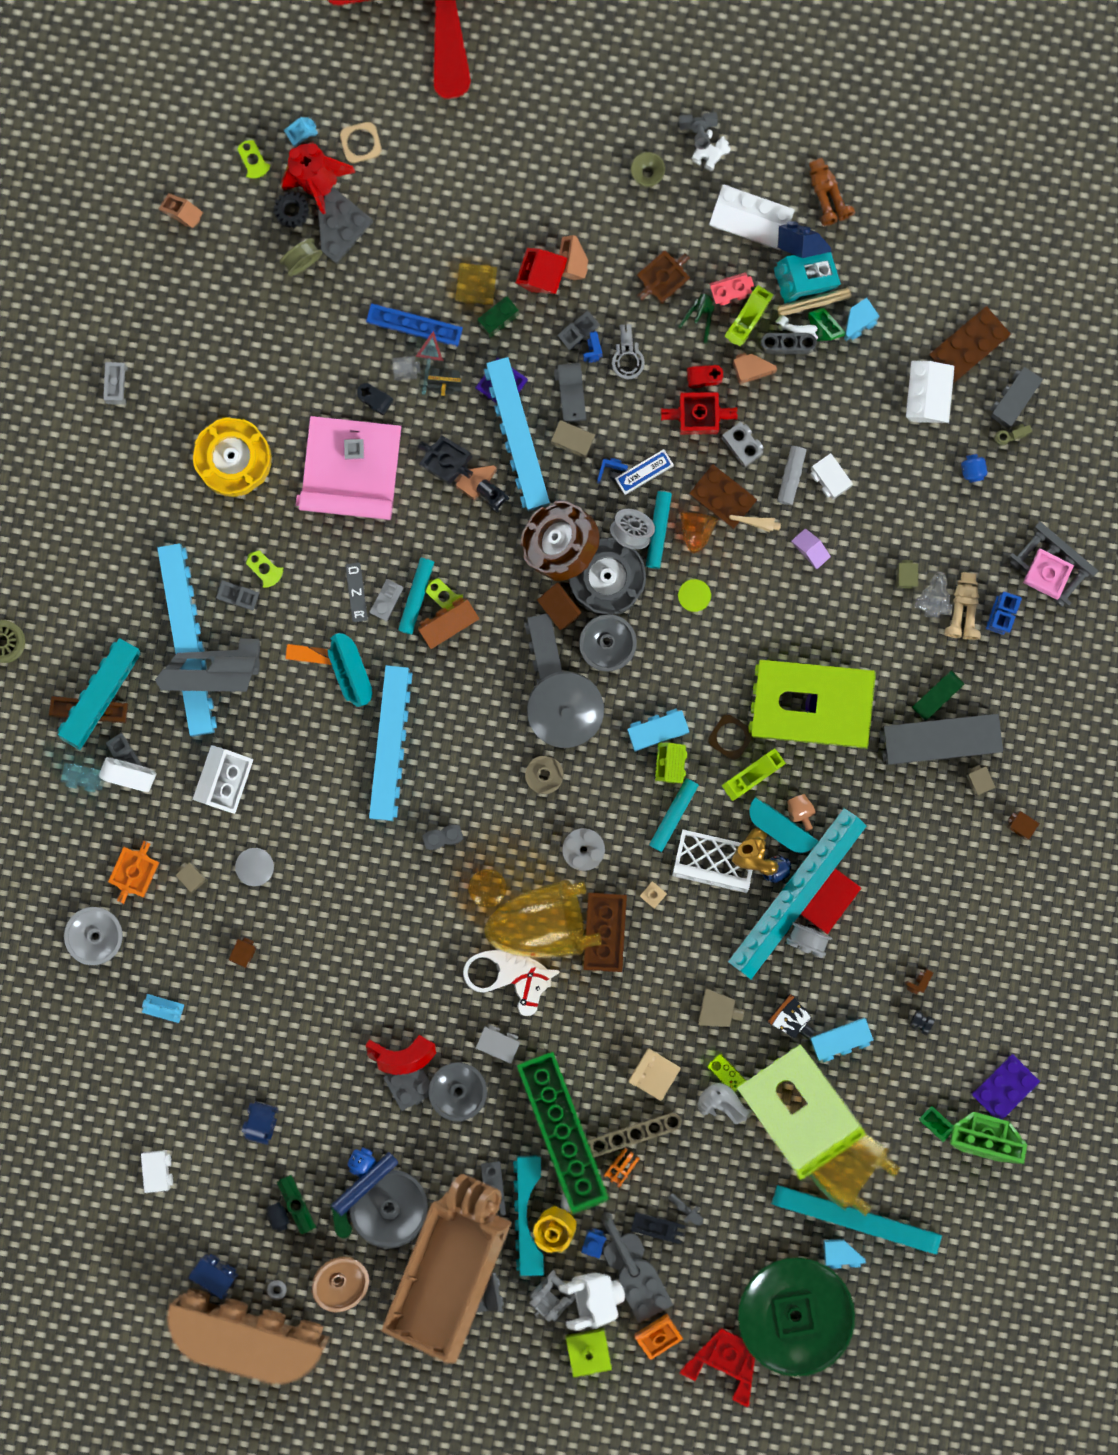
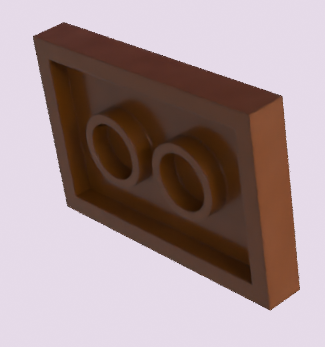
M713 464L689 493L692 498L733 530L740 521L732 520L729 516L744 517L757 501V498Z

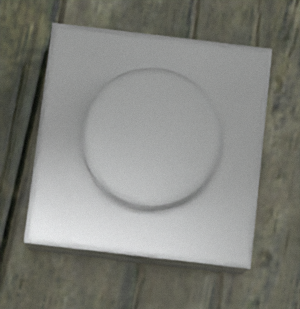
M364 439L344 440L345 459H364Z

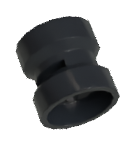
M917 1010L910 1021L909 1027L914 1030L920 1029V1032L927 1036L935 1019L930 1016L925 1017L922 1012Z

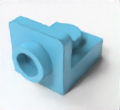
M300 117L284 130L293 146H298L309 136L318 134L314 121L306 117Z

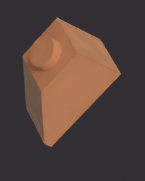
M169 193L159 207V210L191 228H194L199 223L200 217L203 214L201 210L188 200Z
M577 236L562 237L559 255L568 258L562 276L572 280L585 279L588 270V258Z
M742 353L733 360L739 384L774 374L777 371L775 365L753 354L747 355Z
M494 465L469 469L473 471V475L469 479L459 474L455 480L457 482L456 488L475 501L479 496L476 492L478 484L485 479L490 481L496 473L497 468Z

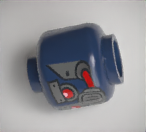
M781 855L769 858L776 861L779 868L773 875L763 874L764 878L772 883L788 878L792 868L790 861Z

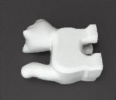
M707 130L706 134H708L710 139L712 137V131ZM723 136L718 140L715 147L710 144L708 148L703 150L696 148L692 159L698 165H701V159L707 160L705 168L712 171L721 155L728 154L731 148Z

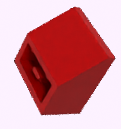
M527 248L515 283L530 292L556 294L568 258L538 248Z

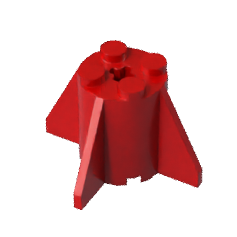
M314 142L290 150L288 165L281 182V187L283 190L301 186L307 194L315 198L323 215L326 214L324 196L331 192L330 189L336 185L337 177L356 172L353 166L325 156L322 150Z

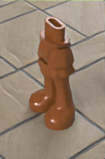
M823 158L810 162L811 171L809 173L811 175L812 187H814V193L817 194L823 211V216L820 218L822 226L832 225L838 219L843 221L856 213L854 207L844 204L837 186L838 182L835 180L836 177L828 169V165H825ZM827 192H830L834 206L836 208L837 215L832 210V207L826 194Z

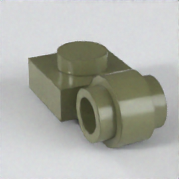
M1024 424L1015 426L1011 433L1006 430H1000L995 434L994 441L999 446H1005L1010 441L1030 435L1032 433L1031 426L1027 425L1024 427ZM1000 436H1004L1005 440H1001Z

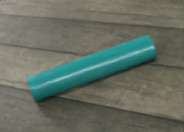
M657 491L652 521L655 526V532L650 537L645 567L660 569L672 493Z
M420 558L398 628L400 632L413 635L435 563L432 560Z
M685 778L649 846L660 852L663 851L699 786L697 783Z

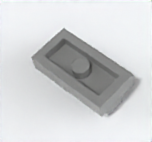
M386 579L370 614L387 622L404 587Z

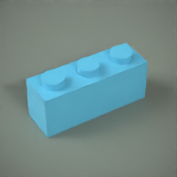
M677 709L667 711V715L661 718L659 715L648 718L649 722L641 724V721L630 724L631 728H628L627 732L634 752L688 734L689 729L682 710L677 711Z
M861 1018L810 1037V1041L817 1060L827 1062L834 1059L833 1055L841 1053V1056L851 1053V1049L859 1046V1049L870 1046L869 1042L873 1041V1037L866 1018Z

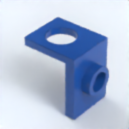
M614 458L610 460L603 459L597 484L601 482L605 466L626 472L628 465L621 464V460Z

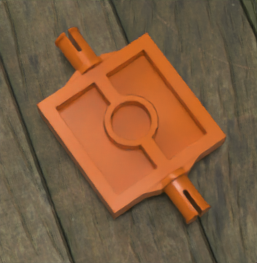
M143 841L139 851L123 847L108 881L121 890L117 899L118 902L124 904L128 893L145 897L160 863L151 859L146 854L151 845L150 843Z

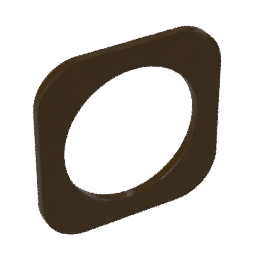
M724 715L710 734L708 742L711 747L726 757L735 760L740 758L753 737L752 733H749V726L732 715ZM728 723L737 724L745 734L743 745L735 751L723 749L717 741L719 729Z

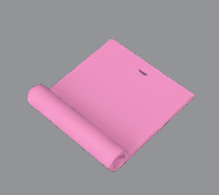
M310 416L303 488L301 494L296 497V506H299V510L391 520L401 426ZM364 439V459H345L344 440Z

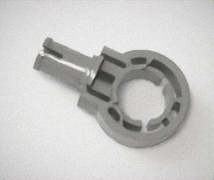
M625 324L619 325L622 354H620V345L616 344V353L613 356L612 367L619 377L634 379L643 371L644 357L639 351L638 343H634L635 353H633L632 324L626 325L627 332H625ZM625 346H629V352H626ZM630 354L636 358L638 367L639 360H641V368L635 375L633 373L637 368L630 372L621 369L620 371L625 373V375H622L616 369L615 362H617L618 368H620L619 361L621 357Z

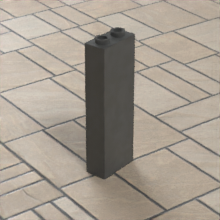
M999 714L883 726L882 731H879L880 742H884L882 760L886 761V765L1003 752Z

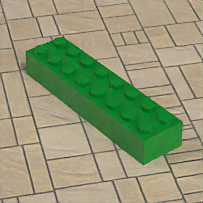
M554 1052L518 1064L519 1075L571 1214L573 1215L607 1202L609 1199Z

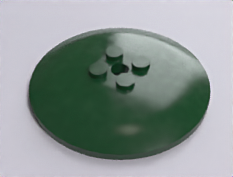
M785 1258L765 1266L748 1282L739 1303L738 1324L741 1337L747 1349L764 1367L786 1376H808L830 1367L845 1352L854 1332L855 1308L847 1286L829 1267L807 1258ZM794 1310H798L801 1313V1318L798 1321H793L790 1318V1314Z

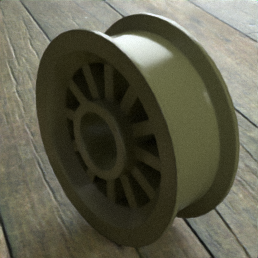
M313 238L297 244L281 258L279 263L285 265L288 269V276L301 273L321 257L323 251L316 248L313 244Z
M0 620V638H7L6 645L0 646V653L2 650L0 663H10L19 658L23 653L25 636L16 624L7 620Z

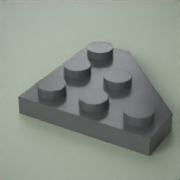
M332 187L330 189L331 192L324 196L326 214L322 215L319 207L318 211L321 250L323 254L337 264L369 228L373 220Z

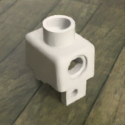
M596 1272L573 1277L572 1282L559 1286V1291L562 1293L571 1294L575 1292L580 1318L566 1322L567 1328L572 1330H579L588 1326L597 1328L616 1320L618 1317L616 1304L624 1302L625 1299L624 1290L619 1281H611L609 1276Z

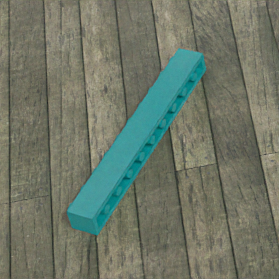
M845 808L841 811L728 961L749 979L754 977L793 925L792 923L796 921L867 827L856 815Z

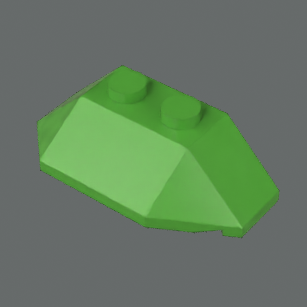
M972 1112L953 1125L950 1144L961 1152L999 1162L1024 1164L1027 1144L1009 1121Z

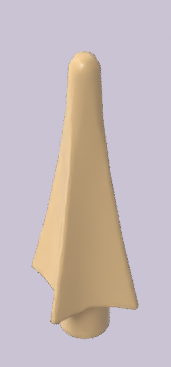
M729 516L732 520L755 526L767 532L773 531V529L780 530L781 523L774 522L775 518Z

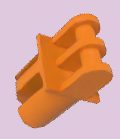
M626 1147L623 1148L604 1174V1177L610 1178L611 1182L617 1183V1187L622 1185L640 1160L636 1156L627 1170H625L624 1168L634 1155V1153L630 1152L619 1166V1161L628 1150ZM612 1168L617 1170L615 1175L610 1172ZM619 1173L624 1175L622 1179L617 1177Z

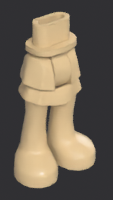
M961 573V580L958 581V586L954 593L952 622L945 629V636L961 638L963 607H967L962 638L967 640L980 639L981 632L975 629V614L979 604L978 582H976L977 574Z

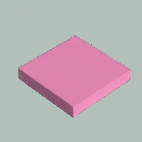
M1039 549L1023 583L1058 600L1074 565Z

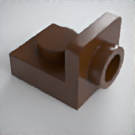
M925 969L924 972L920 971L916 978L917 985L909 981L905 982V985L908 986L907 990L916 995L918 992L924 993L934 972Z

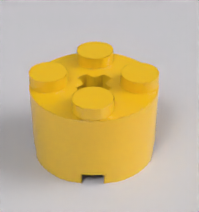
M557 1206L545 1210L540 1215L533 1229L537 1246L548 1253L564 1251L575 1234L576 1220L569 1212Z

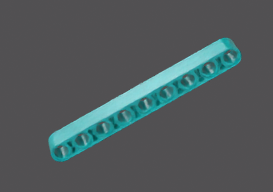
M780 1185L776 1186L771 1203L778 1207L932 1254L938 1253L942 1239L940 1234Z

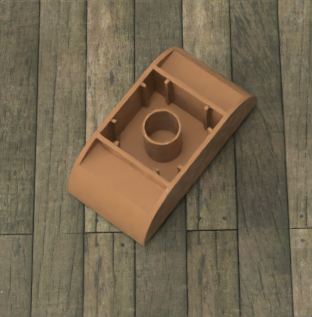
M188 1288L187 1293L180 1294L169 1306V1331L175 1345L186 1357L196 1363L271 1384L288 1383L301 1378L309 1372L318 1361L329 1340V1336L322 1335L324 1326L321 1324L301 1320L300 1325L294 1327L284 1324L286 1315L267 1309L263 1310L262 1315L255 1316L246 1313L248 1304L233 1299H226L225 1304H221V1306L209 1303L210 1293L198 1289Z

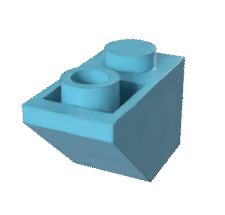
M867 298L853 306L849 311L846 334L844 336L846 341L850 338L852 340L858 338L862 334V330L865 328L869 330L878 324L876 321L879 315Z
M843 1239L823 1240L824 1261L826 1266H830L831 1269L841 1268V1265L849 1264V1267H861V1264L865 1263V1259Z

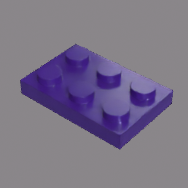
M1011 1054L971 1095L994 1118L1003 1120L1040 1081Z

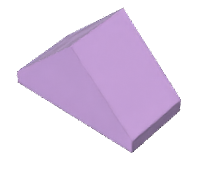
M804 529L791 541L816 570L831 557L822 542L807 529Z

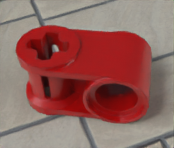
M718 365L688 367V388L719 385L723 380V369ZM713 372H716L717 379H713V376H711Z

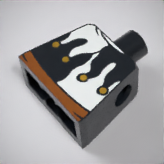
M790 993L766 1021L793 1038L800 1033L806 1039H809L815 1032L807 1024L812 1017Z

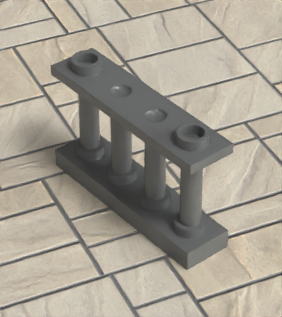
M1039 522L1032 529L1035 532L1033 539L1018 556L1012 553L1008 557L1009 563L1015 569H1021L1027 574L1030 567L1023 561L1040 541L1045 540L1049 544L1048 553L1054 555L1059 552L1064 556V561L1079 569V573L1061 593L1060 598L1053 600L1060 607L1064 606L1066 608L1071 604L1067 599L1084 578H1093L1098 573V570L1042 522Z

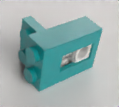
M831 252L806 258H800L795 255L786 256L777 262V266L774 268L775 277L780 287V294L785 304L791 303L801 296L832 291L841 285Z

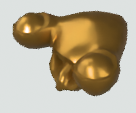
M758 827L751 830L748 837L738 846L732 857V862L736 866L748 870H756L765 875H773L779 868L776 861L764 860L767 833Z

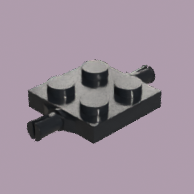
M443 435L431 446L424 441H421V444L419 443L418 448L426 452L425 457L419 463L420 467L448 485L459 474L466 476L468 479L473 475V471L465 467L473 457L472 454Z

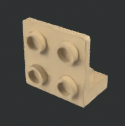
M648 1048L628 1082L661 1101L681 1068Z

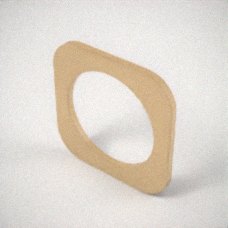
M365 122L346 127L341 131L340 137L345 157L349 162L356 163L376 158L380 155L381 145L373 123ZM358 129L369 131L373 135L375 142L372 151L363 156L353 154L347 146L349 135Z

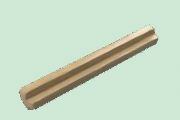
M849 288L780 305L777 307L778 315L785 316L850 299L851 292Z

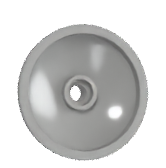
M89 907L75 913L68 921L64 932L65 945L70 955L77 961L87 965H99L111 960L119 951L123 939V932L118 919L108 910L99 907ZM95 932L99 934L97 940H94L92 937Z

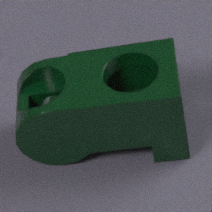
M332 1208L336 1235L340 1238L349 1237L353 1231V1225L349 1221L348 1211L340 1216Z

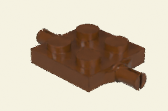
M664 250L637 274V278L645 287L637 294V297L643 301V299L651 294L663 304L690 280V277L682 267L690 257L684 253L676 260Z

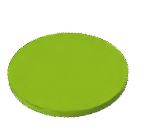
M691 579L680 587L678 599L684 609L691 612H699L708 606L711 600V591L705 582Z

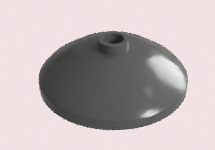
M604 614L591 619L584 626L580 634L579 648L584 660L591 667L600 671H615L624 667L632 659L636 651L637 639L632 626L625 619L617 615ZM606 637L609 638L607 644L603 643V639Z
M456 1062L443 1066L435 1073L429 1086V1099L433 1108L439 1115L452 1121H464L474 1117L484 1106L487 1097V1086L482 1074L476 1068L466 1063ZM457 1087L462 1089V1093L460 1095H457L455 1093V1089Z

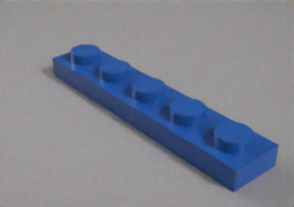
M372 303L366 320L368 324L426 339L434 331L437 342L456 347L459 346L463 327Z

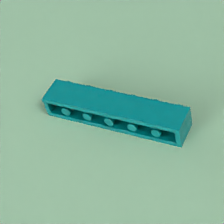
M120 638L117 642H113L109 649V655L100 662V669L97 674L91 676L89 680L90 685L79 695L77 705L70 709L67 721L63 722L58 728L59 738L78 750H81L141 655L138 648Z

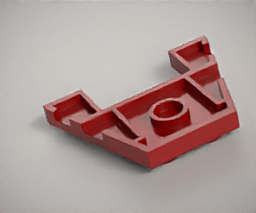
M720 1328L688 1361L679 1374L696 1381L704 1363L740 1380L732 1400L749 1407L755 1358L751 1355L741 1337Z

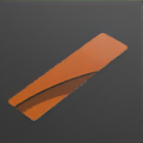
M287 645L286 659L332 665L328 656V649Z

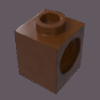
M1018 811L1017 813L1013 812L1009 817L1007 828L1023 839L1029 840L1040 823L1022 811Z
M246 937L243 940L237 939L228 960L248 968L257 946L253 945V940Z

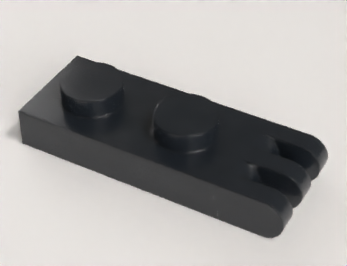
M635 1211L631 1231L682 1244V1240L675 1238V1236L683 1237L684 1233L677 1231V1228L685 1229L686 1225Z

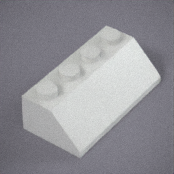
M723 185L709 225L781 250L777 248L779 226L791 221L795 209Z

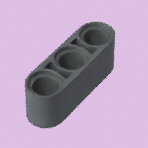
M768 333L763 336L760 347L767 354H810L815 349L817 341L815 336L809 333ZM772 340L774 346L767 347L764 341ZM785 340H791L793 342V346L788 348L784 345L783 342ZM809 340L812 343V347L806 348L802 342Z

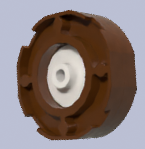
M555 501L554 505L547 508L541 507L531 516L521 536V546L524 549L523 557L530 567L554 581L571 579L588 568L599 546L598 526L594 519L580 507L567 501Z

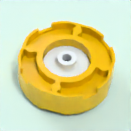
M230 417L218 419L201 431L195 441L193 453L195 470L206 485L218 494L230 497L246 495L262 484L269 474L272 460L269 444L257 427L247 420Z

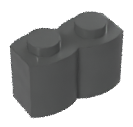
M449 825L442 830L426 832L423 835V840L427 850H437L445 844H458L464 840L460 825Z

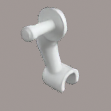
M780 315L775 321L780 324L778 326L780 331L785 329L793 333H809L814 335L816 339L818 338L815 333L817 331L815 325L788 324V318Z

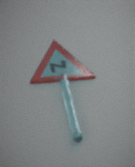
M434 331L415 356L427 358L422 389L423 395L426 394L431 359L443 361Z

